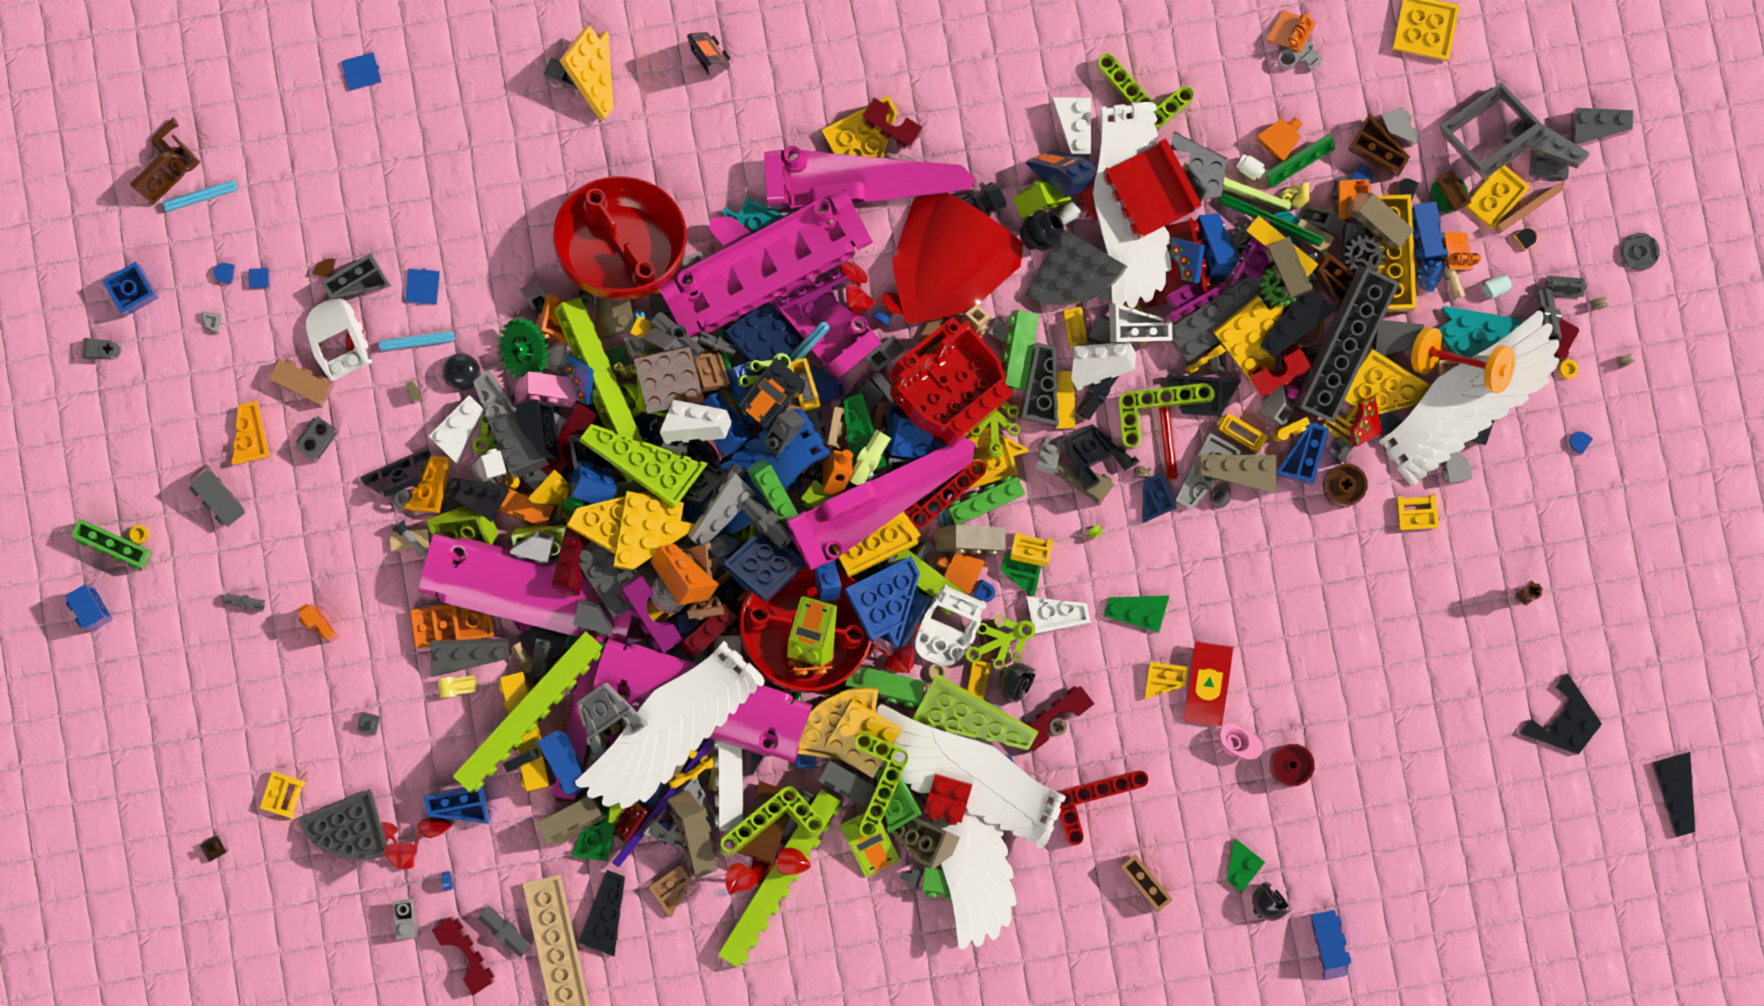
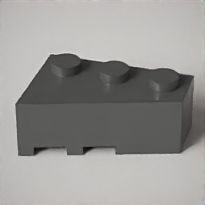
M1575 108L1571 112V142L1579 147L1625 135L1633 129V110Z
M371 253L321 282L330 299L392 287Z
M509 414L491 421L508 471L514 479L550 465L545 458L539 455L532 442Z
M207 464L190 478L191 486L189 489L195 496L200 495L204 500L202 504L207 510L210 511L212 509L216 513L215 519L221 525L225 524L229 527L246 513L245 509L222 484L221 479L217 478L210 470L211 467Z
M837 760L834 763L829 761L818 781L867 809L878 783L871 779L866 782L861 779L862 774L853 769L851 772L845 770L844 767L846 765Z

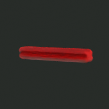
M1170 407L1159 408L1166 474L1168 480H1174L1178 478Z

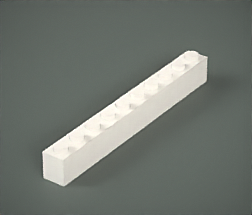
M739 635L718 636L717 640H714V651L725 641L729 649L735 650L742 656V645ZM722 652L719 654L724 660L727 658ZM737 665L734 667L739 673L742 671ZM715 740V749H719V756H715V768H719V776H715V788H719V795H715V807H719V815H716L715 822L716 827H719V831H731L743 821V749Z

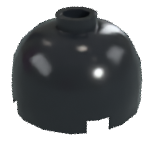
M453 354L444 362L442 369L443 379L453 390L465 391L470 388L472 389L475 387L473 382L481 375L480 365L469 354Z
M1013 663L1007 668L1004 667L999 674L1002 693L1013 702L1020 701L1023 698L1020 695L1023 691L1027 693L1034 682L1036 674L1032 672L1035 669L1024 663Z
M1265 881L1257 887L1252 895L1253 912L1258 918L1263 917L1269 921L1279 920L1290 912L1287 909L1289 905L1277 889L1274 892L1270 888L1272 885Z

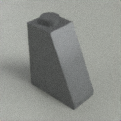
M1382 320L1374 337L1373 349L1385 357L1412 349L1418 334L1424 329V324Z

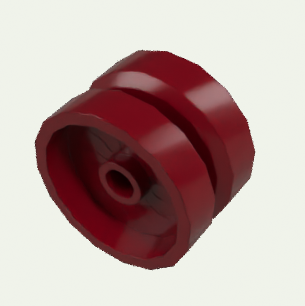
M1287 744L1279 747L1272 754L1269 761L1270 772L1279 784L1287 787L1300 786L1312 777L1315 770V761L1311 752L1306 747L1299 744ZM1293 761L1296 767L1291 769L1289 764Z

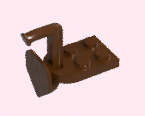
M174 117L164 124L151 139L152 144L161 155L130 183L152 205L165 195L186 172L192 171L201 163L196 155L174 134L171 137L179 145L175 151L163 139L173 128L179 127ZM187 155L192 158L188 163L185 158Z

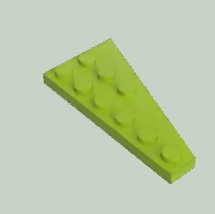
M593 424L589 426L579 440L673 508L677 506L708 464L702 461L691 460V457L685 455L684 457L679 456L670 450L646 442L635 441L628 436L623 437L614 434V431Z
M939 674L935 676L912 718L933 728L946 730V732L973 738H984L986 741L1002 742L1008 746L1029 750L1038 734L1037 730Z

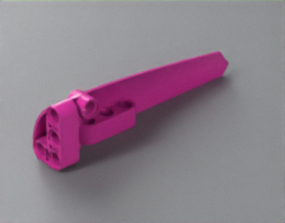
M789 146L785 150L764 152L767 199L772 210L805 207L819 199H830V197L843 190L847 191L853 204L967 191L970 190L976 181L959 164L843 155L800 150L796 146ZM792 154H798L796 159L790 160Z

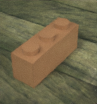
M287 358L285 361L279 359L269 380L323 407L333 388L329 384L330 380L321 375L318 378L313 376V372L305 367H302V369L295 367L296 363Z
M1135 854L1119 866L1156 912L1162 910L1173 900Z

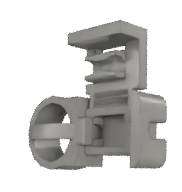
M1307 41L1301 52L1295 53V50L1289 48L1281 51L1277 62L1281 69L1291 70L1301 59V62L1304 61L1308 64V71L1312 72L1322 62L1323 58L1312 49L1313 43ZM1283 55H1290V57L1284 63H1282L1281 57ZM1294 58L1293 64L1288 65V64L1292 61V59Z

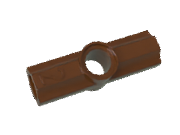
M1530 580L1516 590L1515 599L1527 606L1542 596L1543 588L1539 583L1535 584Z

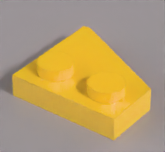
M1149 661L1144 698L1149 699L1153 696L1185 687L1188 666Z

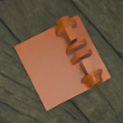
M1282 10L1266 40L1301 52L1317 22L1311 20V14L1308 12L1299 16Z
M1369 179L1339 181V219L1353 218L1345 212V209L1358 193H1371Z
M1443 232L1445 236L1443 242L1445 249H1448L1449 253L1447 255L1449 270H1473V265L1481 261V256L1478 253L1471 254L1468 234L1463 232Z
M792 658L788 659V665L792 666L788 673H793V676H804L808 672H813V675H823L827 673V670L832 669V666L825 667V665L822 667L814 665L813 667L812 664H809V667H807L806 662Z

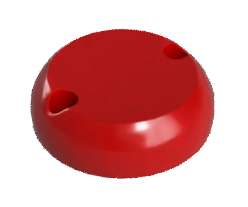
M613 176L597 179L583 185L564 201L555 219L553 244L560 267L576 286L604 299L633 300L657 291L676 274L685 255L687 229L680 208L664 190L642 179Z
M806 565L804 569L766 603L750 589L746 593L739 615L741 645L750 664L753 665L764 679L773 685L798 693L825 691L851 677L866 658L871 642L844 589L857 582L852 577L848 578L846 572L836 566L842 586L839 599L822 601L837 606L833 659L828 664H825V667L832 666V669L827 670V673L823 675H813V672H808L804 676H793V673H788L792 669V666L788 665V659H791L787 657L788 640L802 596L820 601L815 586V569L810 571ZM754 612H758V613H760L763 617H761V616H756V615H752V614H753ZM851 631L854 632L857 636L848 635L847 633Z

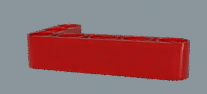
M978 460L972 461V463L954 475L920 506L914 503L908 510L903 512L916 528L925 527L986 473L985 464ZM974 464H979L981 466V472L979 474L975 475L972 472V466ZM961 476L967 479L964 487H960L957 484V480ZM945 489L952 491L950 499H944L943 491ZM932 501H935L938 505L935 512H930L928 509V505ZM917 514L923 516V522L919 525H916L913 520Z
M1139 770L1058 792L1060 794L1065 793L1070 798L1068 804H1061L1059 807L1061 808L1059 816L1066 841L1070 845H1079L1084 839L1076 805L1142 788L1148 783V775L1144 771ZM1136 774L1143 775V784L1138 785L1135 783L1134 777ZM1117 779L1125 781L1126 786L1124 789L1119 790L1116 788L1115 783ZM1099 784H1104L1107 787V792L1104 795H1100L1097 792ZM1080 789L1088 791L1087 799L1082 800L1078 797ZM1068 812L1073 813L1075 816V820L1071 824L1066 823L1064 820V816ZM1073 831L1078 832L1080 835V839L1077 842H1072L1069 839V835Z

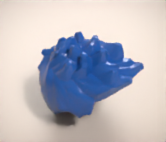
M1440 260L1423 261L1421 263L1422 266L1417 267L1418 284L1424 291L1434 292V288L1437 287L1440 278L1443 277L1442 269L1446 270L1445 265Z

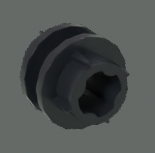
M993 181L987 185L981 182L979 184L981 191L975 193L972 189L967 190L968 195L962 198L963 201L986 215L993 212L996 216L1001 215L1000 210L1007 206L1001 190Z
M1037 210L1032 216L1024 219L1022 228L1019 229L1020 239L1029 250L1046 251L1051 245L1057 244L1060 241V235L1064 232L1063 221L1054 211Z

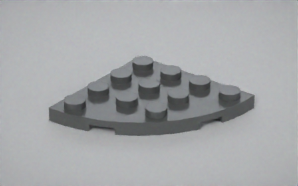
M1064 229V232L1060 235V241L1052 248L1025 295L1045 304L1073 305L1082 303L1102 294L1101 292L1111 284H1115L1128 266Z
M371 789L298 818L302 829L311 842L328 855L351 861L371 860L385 856L384 849L388 844Z

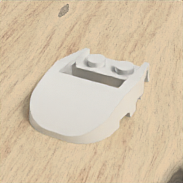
M340 298L329 299L318 304L311 310L306 320V330L313 355L330 381H337L372 363V359L368 360L365 349L368 348V344L363 337L361 322L356 320L355 312L350 304ZM348 329L356 349L327 362L321 353L318 343Z
M945 584L933 598L932 603L923 616L915 641L918 654L922 658L941 666L957 663L965 654L966 648L975 639L977 628L982 620L980 616L982 609H986L985 601L975 599ZM939 605L971 619L965 631L962 632L932 619L931 616L936 606Z

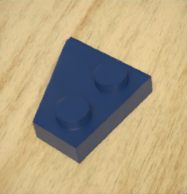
M1161 473L1143 481V523L1177 508Z

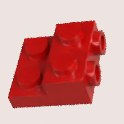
M935 773L924 813H928L927 817L938 820L939 817L945 818L946 823L951 825L962 823L973 784Z

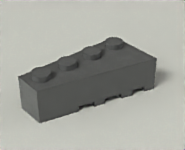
M1042 343L1034 344L1027 386L1023 393L1018 417L1019 420L1051 427L1059 426L1055 346Z

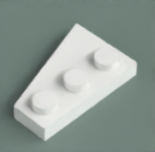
M1026 596L1031 622L1035 626V634L1091 623L1087 603Z

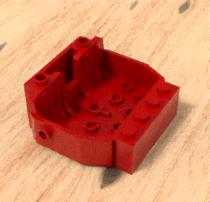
M954 316L899 359L888 376L893 382L890 388L891 398L918 428L938 438L942 437L951 448L1001 409L1014 394L1004 383L1006 377L996 354L983 341L982 336L970 327L971 324L968 321L960 324ZM943 338V340L938 344L937 348L932 353H930L928 356L927 354H924L928 349H930L933 345H935L938 341H940ZM940 379H944L945 383H942ZM966 394H969L971 396V399H968L966 397ZM955 405L958 410H954L952 406Z

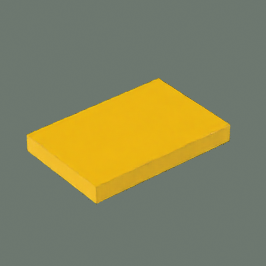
M1504 165L1486 179L1470 198L1472 203L1465 206V208L1493 231L1530 186Z

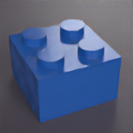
M136 261L102 280L120 313L126 317L159 298L143 268Z
M893 412L888 435L891 440L886 447L887 451L894 456L916 459L928 455L933 435L918 428L907 414Z
M578 461L570 479L572 497L592 504L612 500L617 490L615 471L609 467L597 466L591 461Z
M84 584L65 595L68 600L66 605L71 612L74 611L77 616L75 621L80 628L83 627L85 630L95 631L113 620L94 586Z

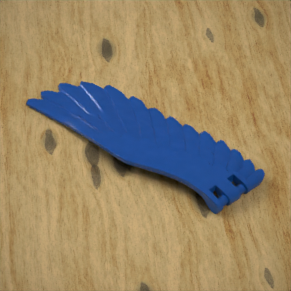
M794 409L806 421L799 434L779 455H776L764 444L771 430L769 429L760 432V438L745 443V450L734 453L732 460L722 463L720 466L726 473L734 462L747 471L748 468L763 459L771 464L784 490H786L806 468L814 462L828 457L831 452L828 448L824 447L822 438L818 432L814 431V425L805 412L801 409ZM807 432L809 436L804 439L801 434ZM817 448L818 453L813 455L810 450ZM747 472L743 481L756 493L754 498L767 511L771 510L769 503L754 485ZM680 500V502L684 503L682 511L688 523L696 524L700 516L705 515L702 509L707 501L702 506ZM741 510L713 539L726 532L733 535L752 524L753 521Z

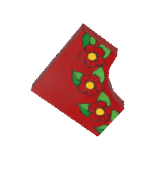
M1370 396L1358 403L1357 419L1349 428L1352 446L1358 447L1382 433L1375 397Z

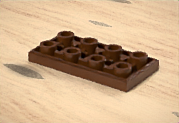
M760 781L748 817L783 788ZM790 794L783 796L786 801L793 800ZM775 806L768 808L771 813L778 812V808ZM787 812L737 853L773 864L789 814ZM760 818L754 819L756 825L764 823ZM742 831L741 837L749 836L747 831Z

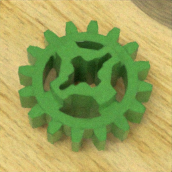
M1274 265L1271 267V270L1267 269L1265 271L1266 275L1261 276L1260 279L1264 282H1261L1259 286L1263 287L1264 290L1260 293L1266 294L1264 300L1270 299V305L1277 302V307L1283 304L1288 306L1296 298L1290 300L1289 297L1285 298L1281 287H1275L1284 284L1281 279H1277L1273 270L1276 268Z

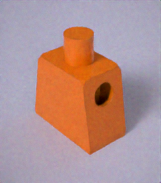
M1296 117L1289 123L1281 118L1260 133L1256 141L1279 163H1282L1301 137L1297 130L1302 126V122Z
M834 450L822 466L823 493L833 496L843 493L852 475L853 454L851 451L843 450V452Z
M955 553L952 560L941 555L937 566L946 570L944 577L967 595H970L985 561Z

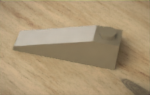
M917 817L891 832L903 843L905 849L911 852L917 862L932 869L953 855L960 839L959 836ZM887 818L885 819V822H884V825H885L886 827L888 826Z

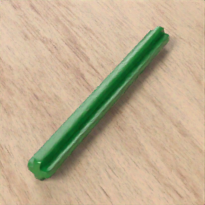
M1222 193L1219 198L1220 204L1254 219L1258 216L1263 220L1268 218L1270 219L1268 224L1315 246L1320 247L1323 243V236L1230 195Z

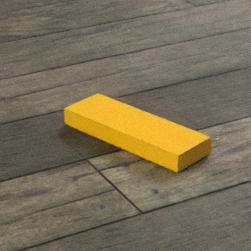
M1072 371L1056 372L1059 426L1056 429L1076 428L1074 383L1071 380Z

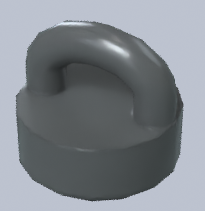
M1218 488L1210 495V501L1218 509L1225 507L1231 500L1225 488Z
M401 490L394 495H390V501L398 509H403L405 504L409 502L410 494L406 490Z

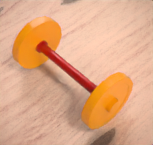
M1426 327L1418 334L1411 355L1412 368L1415 372L1425 375L1431 373L1439 359L1442 358L1485 369L1484 384L1489 392L1500 394L1509 385L1515 369V354L1511 347L1497 346L1491 352L1487 362L1442 351L1443 339L1439 329Z

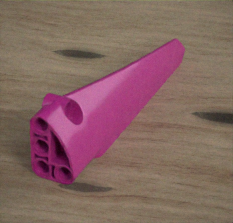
M711 217L709 230L724 249L753 234L733 217ZM809 280L769 302L774 306V303L778 302L779 298L791 296L800 288L812 286L813 282ZM838 301L837 305L806 320L801 318L796 304L782 311L776 309L802 340L820 322H826L830 326L829 331L810 351L816 354L836 380L843 377L869 353L882 344L880 339L869 328L864 317L856 316ZM853 323H860L862 329L856 330L853 326Z
M964 438L953 448L947 445L875 480L865 482L835 496L810 511L801 512L785 521L787 530L793 536L792 540L810 571L838 559L842 554L972 463L975 442ZM833 545L838 548L839 552L837 555L829 553L828 549L830 546Z

